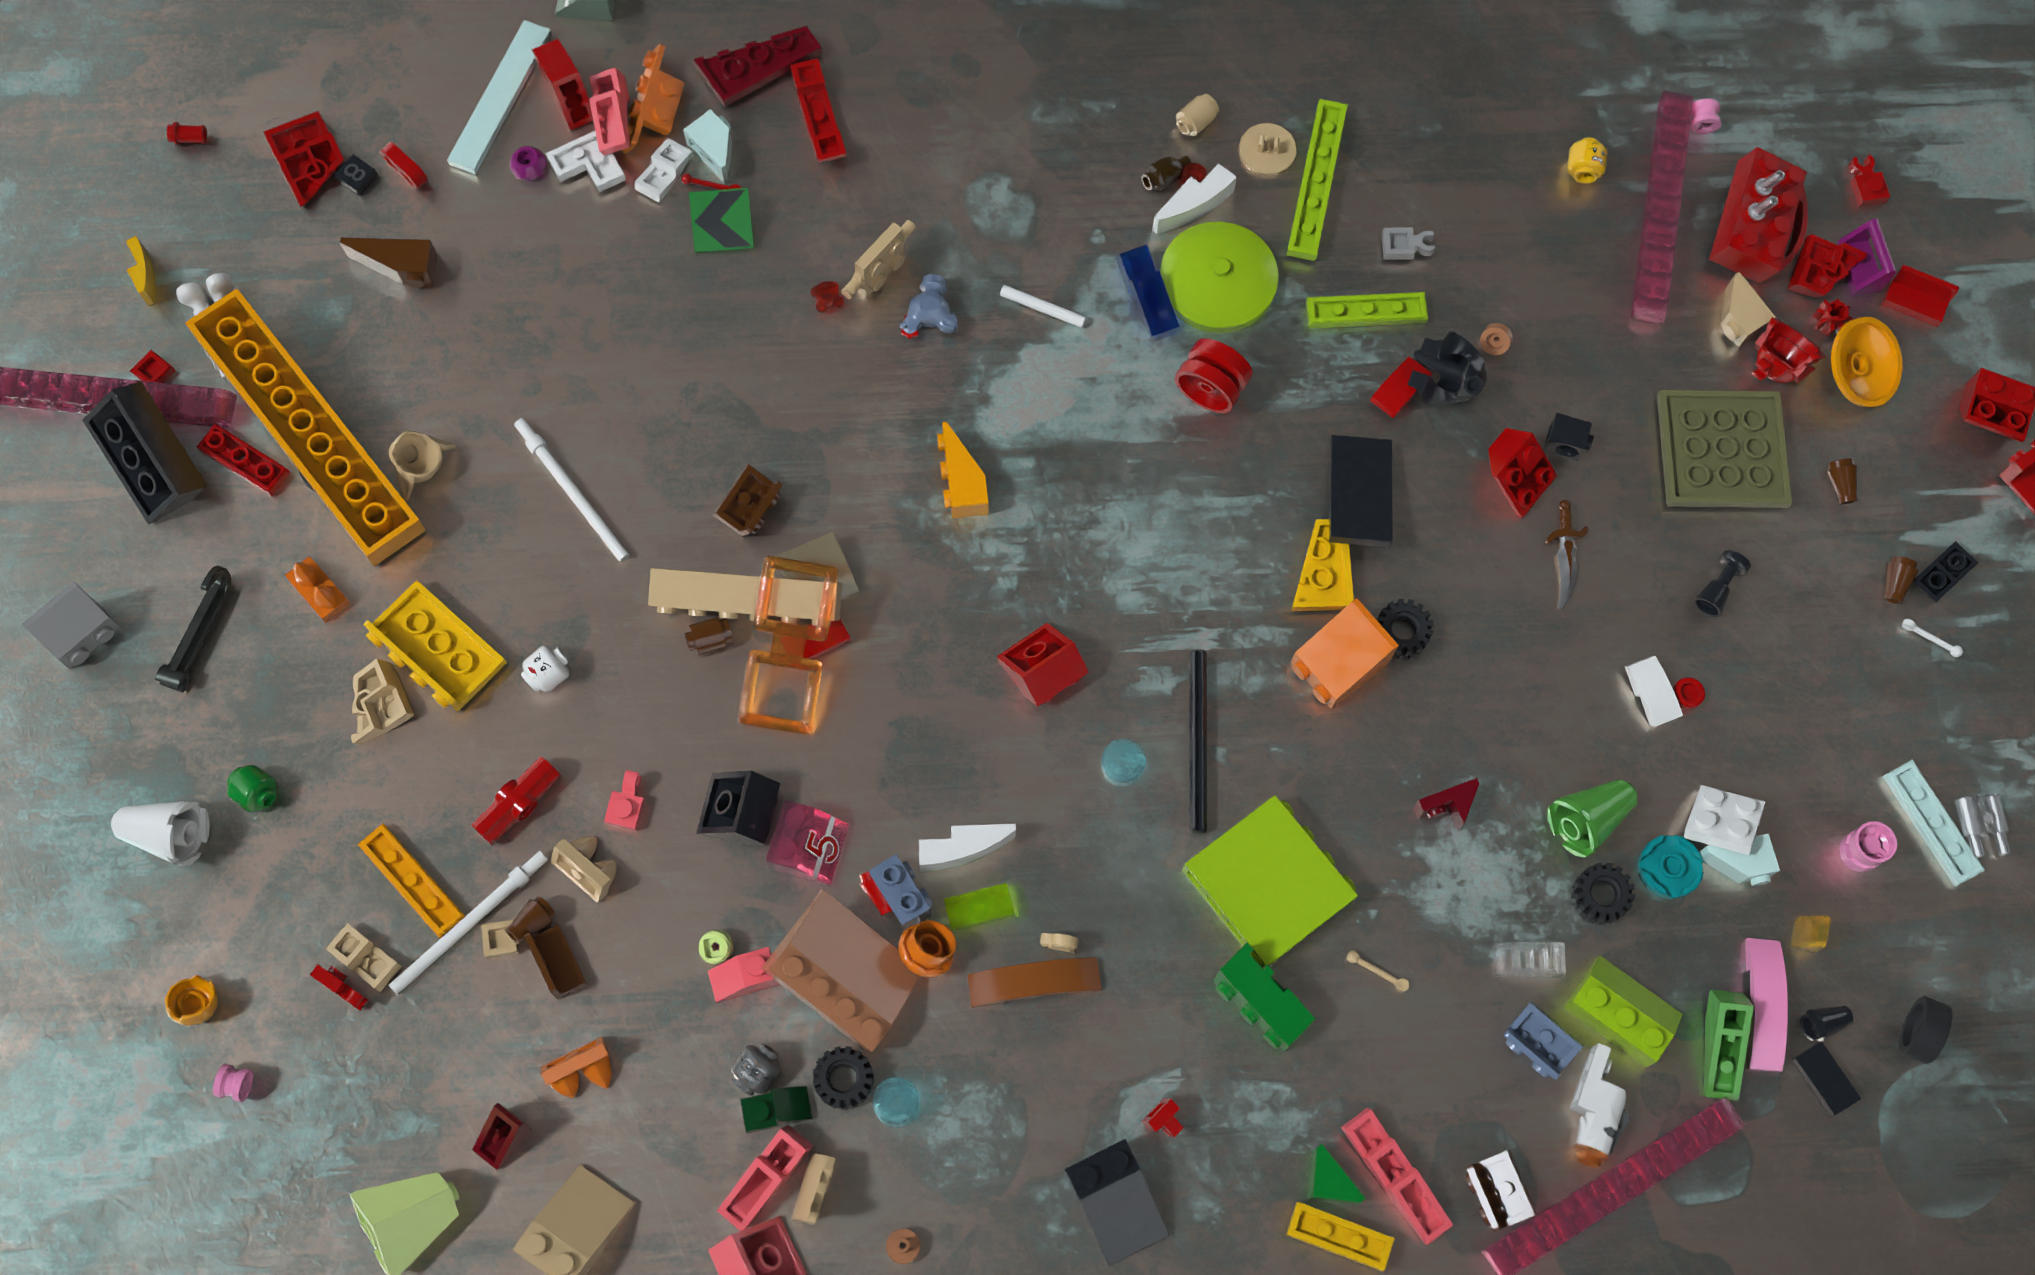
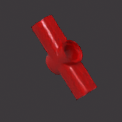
M540 756L517 780L512 779L500 788L495 795V801L471 826L488 843L493 845L516 821H523L535 810L538 805V799L562 777L561 774L546 759Z

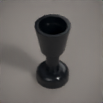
M1725 550L1719 558V564L1723 569L1717 580H1711L1693 600L1695 607L1708 616H1721L1730 593L1728 585L1734 576H1744L1751 568L1749 560L1736 551Z

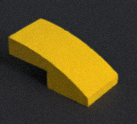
M134 236L125 242L137 265L126 270L140 296L148 306H151L155 303L156 297L154 268L146 248L138 237Z

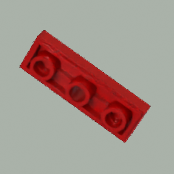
M217 424L212 426L196 446L201 453L271 497L291 473L283 465Z

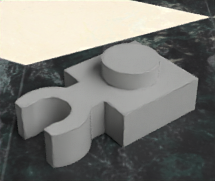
M1413 227L1383 228V259H1413L1415 252L1423 256L1433 255L1435 246H1427L1423 242L1432 241L1434 232L1423 231L1419 235H1413Z

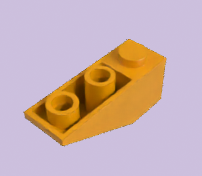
M942 422L943 433L937 434L939 452L945 451L946 461L940 462L942 480H948L949 487L948 490H943L945 508H951L952 518L988 515L989 503L985 474L949 424Z

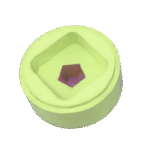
M711 930L701 937L698 946L699 953L708 963H721L728 959L733 952L732 938L723 930Z

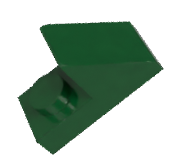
M807 1086L771 1089V1093L740 1099L747 1134L813 1120Z

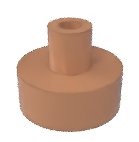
M1490 324L1481 335V346L1488 354L1501 355L1508 350L1512 343V332L1504 324Z
M908 1229L894 1231L886 1242L887 1254L897 1264L906 1265L913 1262L920 1253V1241L917 1235ZM902 1243L906 1244V1247L904 1249L900 1248V1245Z

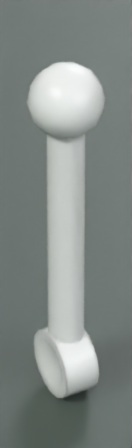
M1904 619L1901 626L1905 630L1914 631L1950 651L1953 657H1960L1963 654V649L1960 646H1952L1916 626L1914 621Z

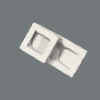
M667 138L651 155V165L635 181V190L660 203L682 174L692 156V150Z
M1651 656L1625 666L1634 695L1641 698L1650 726L1656 727L1683 716L1674 690L1656 656Z

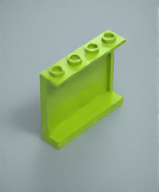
M1276 795L1187 861L1182 869V872L1242 946L1247 942L1254 949L1250 955L1262 967L1274 965L1280 957L1348 904H1352L1358 897L1355 893L1357 890L1352 880L1346 875L1341 876L1334 867L1336 863L1333 857L1326 850L1321 851L1313 842L1315 837L1310 829L1304 824L1300 826L1293 817L1294 811L1285 800L1280 801Z

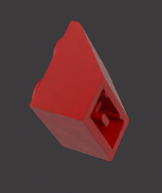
M1981 367L1966 383L1959 406L1964 422L2023 443L2035 408V387Z

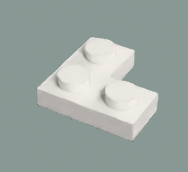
M595 131L545 153L560 182L587 170L598 191L602 192L626 180L614 155L611 153L604 156L599 152Z

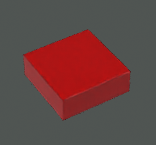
M150 350L130 372L152 391L156 392L176 370L153 350Z

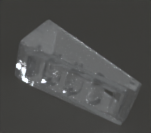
M1564 942L1495 943V977L1561 978L1566 974ZM1506 951L1512 952V968H1507ZM1520 952H1525L1526 968H1520ZM1534 952H1539V968H1534ZM1548 953H1552L1553 968H1548Z

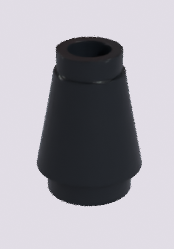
M1847 1006L1810 1009L1801 1017L1800 1026L1804 1035L1809 1040L1821 1042L1851 1025L1854 1018Z

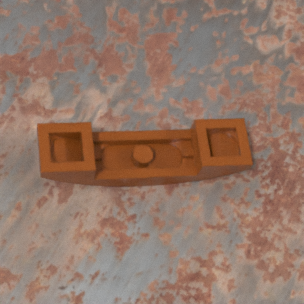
M1097 958L1032 962L967 974L972 1008L1004 1004L1005 1001L1066 993L1075 995L1102 991Z

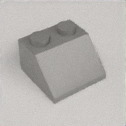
M74 581L22 623L42 645L69 669L83 663L88 658L90 652L100 644L108 642L113 637L114 632L120 628L104 609Z

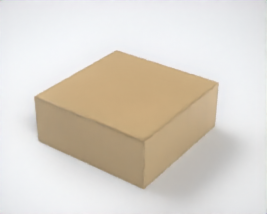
M513 920L481 925L483 951L486 959L519 954V945L505 931Z

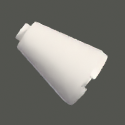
M179 801L122 807L113 815L111 828L117 838L172 864L187 866L193 864L201 856L202 852H198L201 842L207 843L210 821L207 810L200 808L198 805L200 803L196 801Z

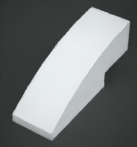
M1219 163L1201 183L1190 177L1154 216L1152 231L1156 234L1171 231L1190 224L1208 214L1234 192L1237 177Z
M1016 824L951 826V839L919 840L920 872L949 869L981 859L1016 838Z

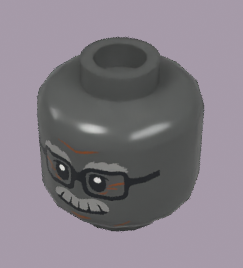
M764 1043L760 1047L747 1045L731 1067V1072L734 1076L732 1082L749 1095H754L755 1092L765 1093L781 1071V1066L776 1060L778 1053Z

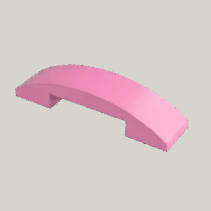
M1747 938L1745 939L1746 971L1750 972V1001L1754 1005L1751 1034L1749 1035L1747 1045V1069L1781 1072L1784 1065L1788 1023L1787 979L1781 943L1776 940Z

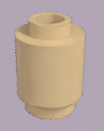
M1208 94L1195 97L1176 114L1178 129L1185 135L1196 136L1216 118V114L1219 112L1217 102Z

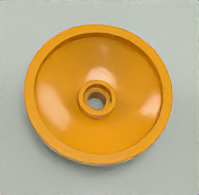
M1860 317L1850 320L1839 330L1832 346V374L1838 388L1850 402L1866 408L1880 406L1893 397L1901 381L1903 363L1898 341L1888 326L1876 318Z

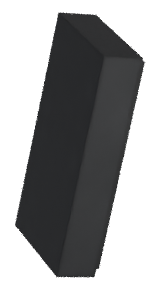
M1822 1041L1791 1059L1831 1117L1839 1114L1861 1099Z

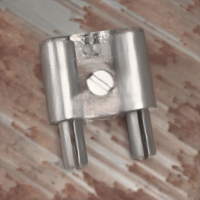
M1999 794L1970 795L1954 799L1963 837L1969 839L1973 857L1978 858L1985 855L1980 838L1983 836H1994L2000 856L2011 853L2006 837L2009 828Z

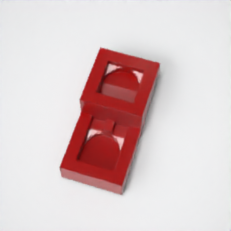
M1409 356L1378 388L1370 401L1394 418L1409 404L1412 397L1418 392L1415 388L1407 385L1412 371L1414 370L1430 377L1432 373Z

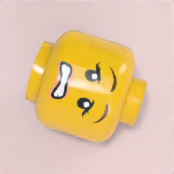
M1588 137L1575 142L1570 147L1567 171L1575 181L1584 184L1593 183L1604 175L1608 153L1605 145L1598 142L1595 138Z

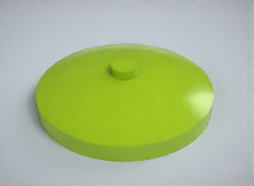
M1206 222L1186 229L1169 244L1161 262L1159 274L1160 289L1170 310L1186 324L1206 332L1229 333L1254 324L1268 311L1278 286V267L1268 245L1254 232L1229 222Z

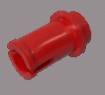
M179 122L167 125L168 142H173L174 145H180V143H207L208 134L205 125H180Z

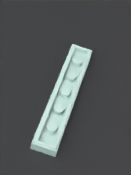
M526 20L523 21L447 159L449 165L476 175L537 63L532 49L548 43L552 36L550 29Z

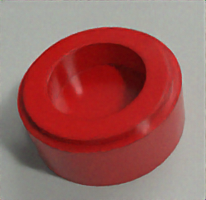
M1685 677L1673 686L1680 708L1683 710H1693L1705 699L1704 686L1697 679Z

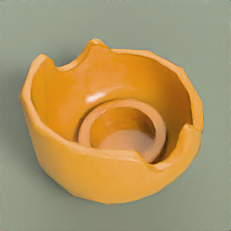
M195 975L190 979H182L169 988L164 999L167 1014L172 1020L185 1026L199 1025L211 1018L218 1006V993L213 982Z

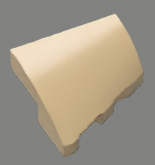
M375 659L353 675L355 700L352 703V714L357 715V734H351L353 744L360 745L376 738L414 716L393 663Z
M810 1154L791 1221L802 1224L805 1222L816 1226L824 1196L828 1191L836 1158L821 1154Z

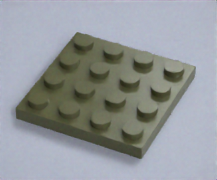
M1660 390L1658 392L1657 404L1667 507L1788 508L1792 504L1780 391Z

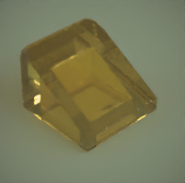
M1797 917L1793 928L1791 947L1811 954L1825 948L1831 922L1830 917Z

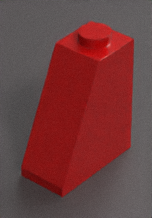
M556 39L532 49L540 72L570 131L592 122L593 116L590 101L577 68L560 40Z

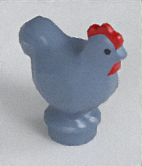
M936 274L925 275L920 284L922 293L912 298L909 304L908 315L904 317V322L899 325L902 329L901 335L906 336L907 339L917 337L918 330L921 327H936L946 334H952L958 328V318L954 313H951L947 300L942 296L947 292L946 279Z

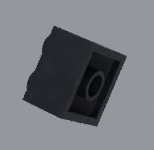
M752 770L712 773L696 834L742 845H765L770 832V823L774 807L778 801L781 783Z

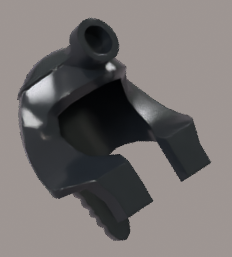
M1449 331L1444 339L1439 340L1426 337L1421 349L1414 352V357L1421 361L1422 364H1425V366H1429L1430 369L1438 372L1440 380L1438 383H1435L1433 377L1413 370L1407 385L1415 388L1422 394V402L1425 404L1464 402L1473 399L1484 389L1488 379L1487 364L1478 350L1456 332Z

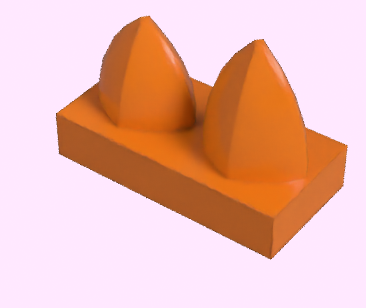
M310 556L302 562H295L293 569L284 575L325 623L350 604L347 598Z
M601 1036L542 1065L541 1075L545 1084H550L554 1090L563 1096L574 1098L579 1087L577 1070L581 1069L591 1082L602 1088H609L612 1074L611 1063L608 1056V1047L603 1037Z

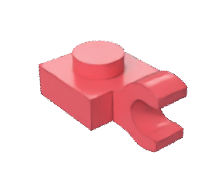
M626 770L623 778L622 793L612 791L604 819L605 824L637 831L645 803L643 797L637 796L642 776H639V772Z

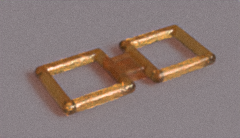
M776 556L764 558L753 626L758 631L773 633L771 652L753 649L748 654L738 721L741 724L802 735H809L812 732L823 665L819 660L803 657L806 639L825 641L828 637L838 577L836 567ZM775 569L824 577L816 628L767 619ZM760 663L809 671L801 721L752 713Z

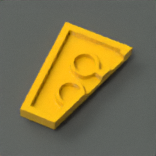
M1316 519L1291 612L1343 610L1354 600L1349 544L1329 542V519Z

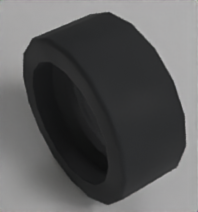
M1926 996L1918 998L1904 1021L1899 1040L1900 1052L1925 1064L1932 1063L1939 1056L1949 1036L1953 1017L1952 1008Z

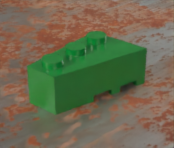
M1247 942L1219 970L1213 981L1217 985L1215 990L1225 1001L1230 1002L1232 1000L1241 1009L1239 1014L1247 1023L1252 1026L1256 1023L1265 1032L1263 1038L1273 1048L1278 1049L1280 1047L1285 1052L1316 1018L1289 988L1284 989L1272 977L1275 972L1268 965L1262 967L1250 955L1254 949Z

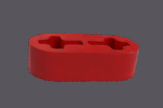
M393 142L388 143L379 151L384 161L414 189H419L428 181L424 171Z

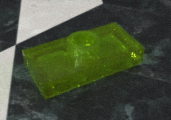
M1007 883L944 898L951 932L1015 916Z

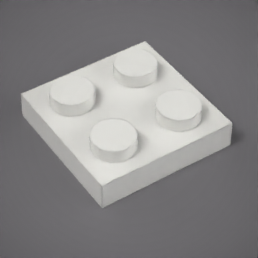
M1701 785L1685 828L1684 838L1750 855L1764 811L1765 801Z

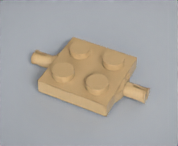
M906 220L900 227L893 222L854 263L855 273L852 276V280L841 289L842 294L846 298L851 299L857 291L867 298L873 291L876 292L883 286L886 277L892 270L897 271L902 266L905 260L904 243L909 235L916 230L915 224L910 220Z

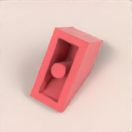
M769 947L737 955L708 971L716 1003L780 985V983L761 969L772 955Z

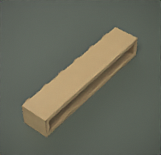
M651 568L648 606H656L658 613L676 614V608L688 609V615L707 616V611L719 612V618L738 619V613L750 614V620L769 621V616L781 617V623L799 624L800 618L812 619V625L831 626V621H838L840 619L842 583Z

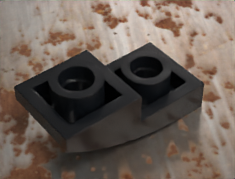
M1955 541L1914 579L1913 583L1936 603L1979 562Z

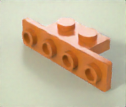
M659 44L653 51L649 50L643 60V66L646 67L645 72L638 79L635 91L638 92L637 99L633 100L628 111V116L631 117L628 125L631 147L621 150L625 154L637 145L642 125L664 136L671 132L685 83L659 70L666 47L662 44Z

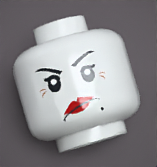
M541 646L523 661L524 671L521 675L534 691L551 692L569 677V669L566 664L570 660L558 647L553 650L548 646Z

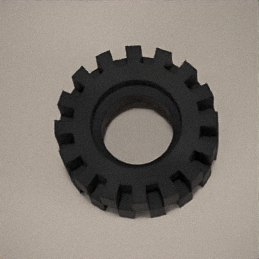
M1398 599L1395 604L1393 601L1388 603L1387 607L1381 610L1377 618L1381 626L1399 645L1394 654L1398 655L1400 660H1403L1405 656H1408V659L1414 658L1416 653L1419 655L1426 648L1433 634V630H1431L1434 625L1433 620L1428 619L1431 614L1428 610L1423 612L1424 606L1420 603L1417 607L1414 606V600L1411 599L1407 603H1404V599ZM1398 619L1410 621L1415 628V635L1406 640L1396 637L1392 631V623Z
M1596 863L1594 866L1586 868L1577 877V880L1572 885L1574 891L1571 893V899L1576 900L1573 906L1575 910L1579 908L1582 911L1579 914L1582 918L1585 916L1589 917L1588 922L1593 924L1596 921L1599 922V925H1605L1608 922L1611 924L1627 914L1632 908L1631 902L1635 900L1636 895L1632 894V891L1635 889L1634 883L1629 884L1628 880L1631 877L1628 873L1625 876L1621 874L1623 870L1621 867L1618 866L1614 869L1612 868V863H1606L1605 865ZM1604 882L1612 887L1615 894L1612 904L1600 905L1593 899L1591 890L1595 883Z
M840 1046L834 1047L835 1050L830 1052L827 1050L824 1056L817 1060V1066L813 1069V1085L817 1094L824 1103H827L834 1109L841 1108V1110H847L850 1107H858V1104L864 1102L873 1089L874 1075L869 1060L862 1052L853 1050L852 1047L848 1046L845 1048H840ZM842 1065L849 1066L856 1072L854 1086L846 1091L835 1089L830 1081L833 1070Z

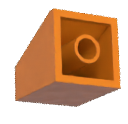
M1356 598L1294 653L1291 663L1293 664L1292 668L1295 674L1301 680L1306 679L1313 687L1315 697L1321 703H1327L1332 709L1385 668L1399 645Z

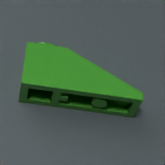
M1710 989L1705 1018V1097L1739 1100L1754 1005L1744 993Z

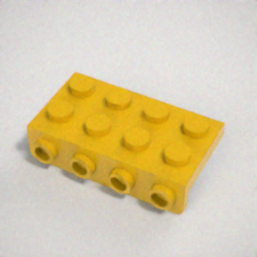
M418 580L402 593L373 623L367 620L363 624L369 631L365 636L377 648L384 645L391 651L387 656L400 669L406 665L413 671L409 675L413 681L422 689L428 685L435 692L432 698L444 709L450 705L457 713L507 664L500 654Z

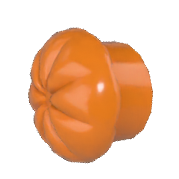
M926 920L904 930L899 940L898 951L902 962L911 972L926 978H935L946 973L952 966L957 943L954 934L944 924Z

